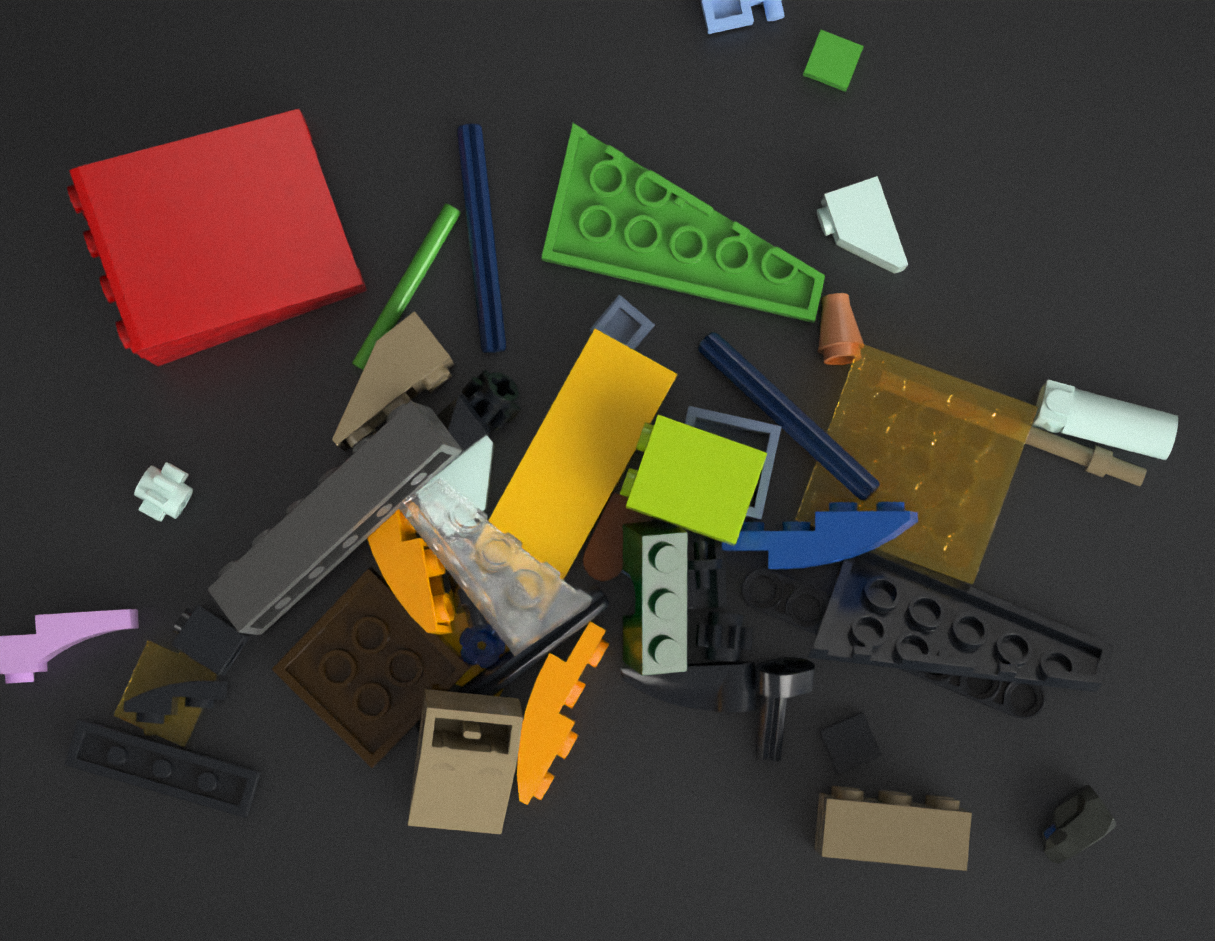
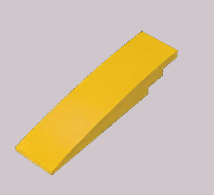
M594 329L469 555L478 567L483 581L499 571L511 568L516 580L540 611L541 615L538 616L540 623L636 452L645 422L652 423L678 375L597 329ZM451 589L448 594L452 599L453 594ZM489 598L488 604L483 606L488 623L486 628L470 631L465 612L456 614L454 607V620L451 621L453 633L441 635L472 665L455 683L461 687L529 635L527 634L507 642L503 632L498 633L491 598ZM503 689L494 696L500 697Z

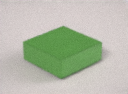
M820 30L803 76L846 92L864 46Z

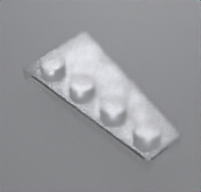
M440 477L401 502L400 511L514 656L589 607L593 600L580 588L576 591L559 578L561 573L546 561L542 564L521 547L523 543L511 533L507 532L504 534L486 520L487 514Z

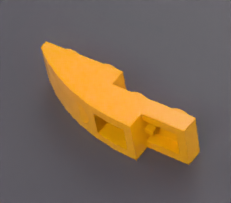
M409 499L367 539L384 579L409 615L427 633L451 634L453 633L451 621L454 620L455 612L452 599L448 593H445L442 575L446 572L445 558L442 550L436 546V541L417 538L416 533L420 530V520L415 507L411 505Z
M591 621L588 623L567 661L551 652L549 653L528 700L522 723L517 763L519 801L526 805L529 804L533 796L542 800L555 775L548 772L550 765L556 755L565 759L579 736L571 731L576 721L562 714L560 710L563 705L571 709L573 708L586 686L585 683L578 680L587 663L596 668L610 644L602 639L606 630Z

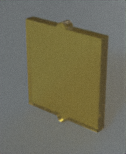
M148 640L114 716L144 729L146 736L156 734L182 747H186L203 708L186 707L185 697H179L178 715H165L164 724L136 722V712H123L124 702L154 688L188 681L216 680L218 675L202 664L190 659L184 652L178 654Z

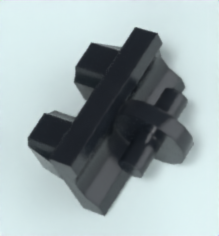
M681 528L688 532L687 609L727 607L725 559L722 542Z

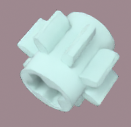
M167 462L162 470L151 465L140 479L134 492V496L143 500L139 511L160 522L166 514L174 519L178 518L193 493V488L184 484L189 474Z

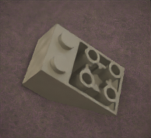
M415 311L375 343L332 438L333 442L345 452L349 448H354L365 437L377 433L375 428L383 423L395 408L402 404H408L425 389L432 394L452 378L449 370L455 364Z
M425 689L408 826L491 834L502 833L517 764L523 714L518 698Z

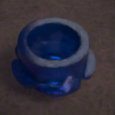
M488 623L486 628L476 631H470L469 627H467L459 638V643L462 645L460 654L471 666L478 664L481 668H489L499 660V655L505 651L506 643L503 635L498 633L496 627ZM480 641L486 644V648L483 650L478 648L477 644Z

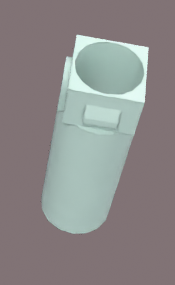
M1047 380L1039 391L1031 426L1057 434L1060 432L1166 460L1175 441L1178 415Z

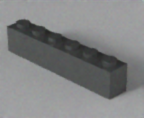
M410 401L408 404H402L395 408L388 415L387 423L377 433L365 437L354 446L352 450L353 455L341 466L327 471L319 479V486L306 498L295 501L287 508L284 519L274 528L260 533L252 541V548L245 555L228 563L220 570L218 574L219 579L208 588V591L237 632L262 635L463 451L430 407Z

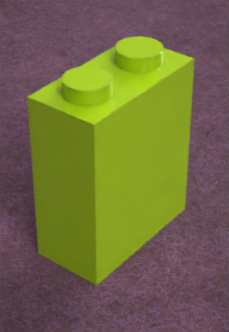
M657 415L654 425L645 422L636 450L644 452L638 470L629 467L620 495L628 497L625 508L734 546L741 531L767 453L661 415Z

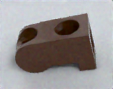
M615 492L612 493L583 557L584 568L588 575L602 582L611 581L616 578L623 569V524L649 522L653 519V517L625 508L628 498Z

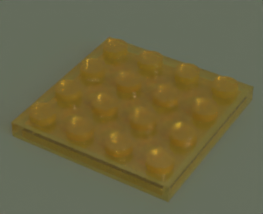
M860 343L827 434L879 481L880 486L868 500H859L826 468L816 461L795 520L811 522V526L815 527V512L829 511V503L856 502L857 511H876V502H905V511L918 512V522L898 537L875 549L973 584L1038 407Z

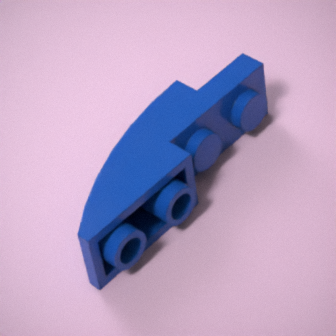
M856 502L829 503V511L815 512V531H811V522H782V531H764V522H743L736 544L732 546L722 542V550L768 551V569L773 570L803 569L828 565L856 557L898 537L918 522V512L905 511V502H876V511H857Z

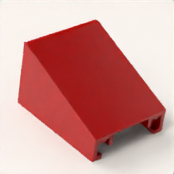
M300 109L69 170L74 184L67 186V191L76 213L82 212L85 220L88 222L90 229L83 231L84 239L92 258L100 257L106 274L99 277L100 284L108 303L116 302L122 320L116 321L115 324L125 349L131 348L133 354H138L142 359L144 358L158 367L367 291L321 170L316 150L311 141L313 139Z

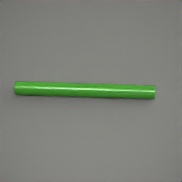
M444 204L353 360L352 364L364 370L376 341L397 324L460 216L461 212L449 204Z

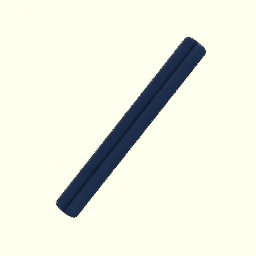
M464 124L457 128L480 344L483 353H498L506 349L483 132L480 124Z
M711 332L701 341L698 346L699 352L779 426H782L781 428L850 492L863 501L873 496L880 486L879 481L719 334Z

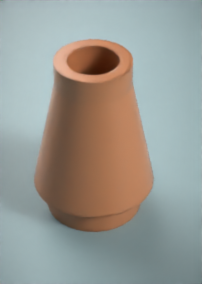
M834 293L823 296L821 298L822 314L818 353L823 354L824 363L828 365H844L859 361L861 359L860 350L865 345L850 306L849 295Z

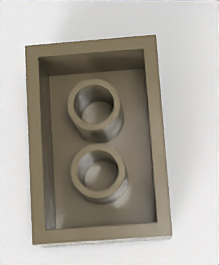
M831 786V794L819 793L814 850L821 857L967 871L972 812L961 808L960 800H954L953 797L926 795L925 803L912 802V796L904 792L879 790L878 799L865 798L864 791H861L860 788Z

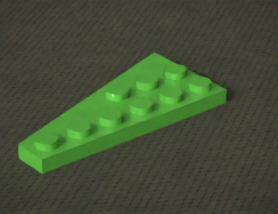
M573 123L542 253V261L811 323L815 322L825 279L824 274L781 248L775 247L756 236L748 228L736 221L733 222L715 211L710 205L654 171H649L624 156V153L611 145H606Z

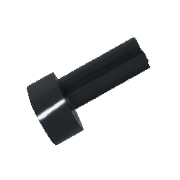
M781 657L763 661L756 665L754 690L762 695L756 747L757 759H770L774 762L781 760L787 698L806 694L813 690L815 665L811 661L796 657Z

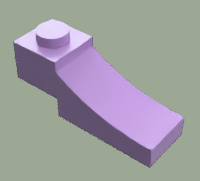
M124 609L35 615L36 634L0 636V674H5V684L34 682V672H46L47 662L69 647L102 634L139 628L138 610Z

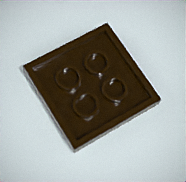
M371 567L285 654L272 670L343 741L373 768L421 719L425 689L449 691L472 665L441 635L427 633L401 605L387 582Z

